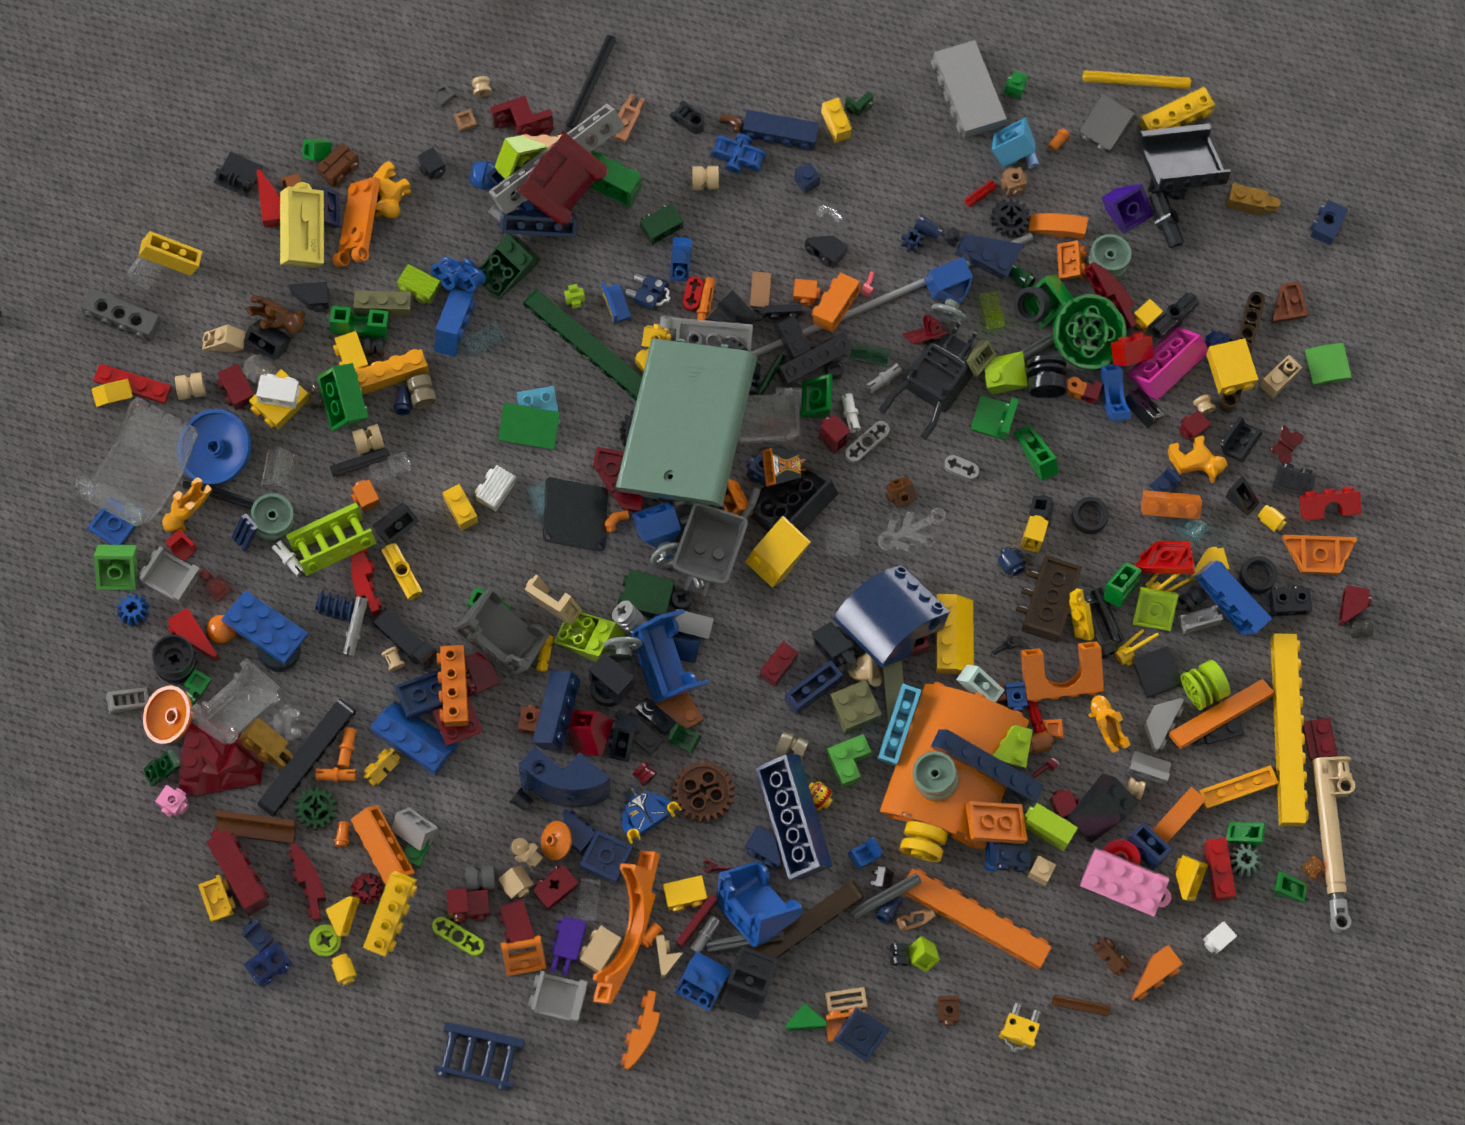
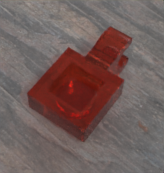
M206 568L199 573L208 584L204 587L205 590L217 602L232 591V588L220 575L214 579Z

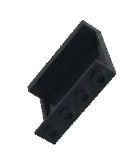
M1210 124L1140 132L1137 145L1158 192L1227 184L1231 170H1224L1209 137L1212 130Z

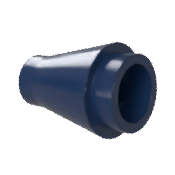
M920 216L913 228L917 229L918 233L934 237L935 239L939 237L942 231L926 216Z
M400 386L397 390L393 408L398 415H408L412 410L409 390L406 386Z
M897 896L877 909L876 918L885 925H888L889 922L892 923L903 901Z

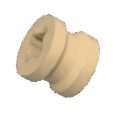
M480 76L472 80V86L475 88L473 91L475 97H485L492 94L488 77Z
M1210 394L1200 396L1193 401L1194 406L1203 415L1216 410V406L1211 402Z
M1130 777L1127 790L1136 799L1141 800L1146 782H1138L1135 778Z

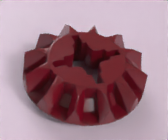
M362 873L354 879L351 885V892L353 897L360 898L359 903L365 905L373 904L381 897L383 884L378 876L372 873ZM364 881L369 886H373V888H370V896H368L366 891H360L364 888Z

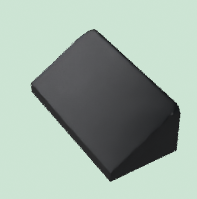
M1140 388L1129 393L1125 398L1129 409L1147 428L1164 416L1160 409Z

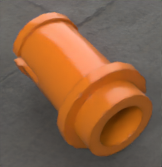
M1064 128L1058 130L1057 135L1047 144L1048 147L1057 152L1059 147L1069 140L1070 133Z
M340 821L337 822V835L334 842L336 847L346 848L347 844L350 843L348 840L350 823Z
M653 922L642 936L640 944L645 948L652 947L656 936L663 932V929Z

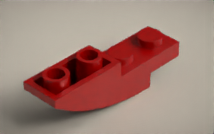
M366 548L351 556V572L356 595L368 599L367 603L374 617L380 612L379 608L382 605L378 596L374 598L372 593L375 588L370 578L374 577L372 571H375L372 560H367L365 554H368V550Z

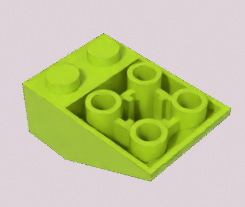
M581 612L572 625L563 621L553 643L596 662L603 653L615 654L616 652L606 650L603 645L609 639L624 637L626 632L616 622Z

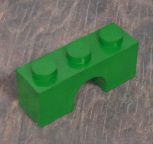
M332 306L330 315L331 334L345 335L356 331L358 336L384 337V339H387L390 324L389 311L370 309L368 316H357L352 313L351 307Z

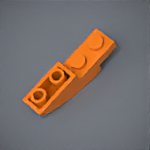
M648 990V995H643L641 1007L645 1008L644 1014L639 1015L637 1027H641V1029L632 1028V1033H627L625 1045H629L628 1052L623 1053L621 1065H625V1071H629L644 1055L657 1029L660 1013L653 1012L656 992Z

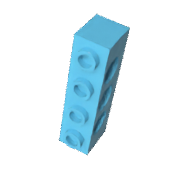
M902 684L877 760L894 766L897 765L921 693L920 689Z

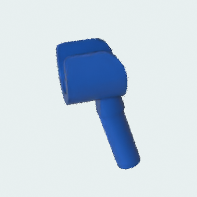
M986 844L984 868L986 871L994 872L996 867L990 866V844Z

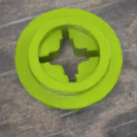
M327 924L316 927L309 938L311 949L317 955L325 957L335 954L340 948L342 941L341 936L336 934L334 927ZM320 934H323L326 938L331 937L329 940L330 947L326 946V944L319 945L322 942Z

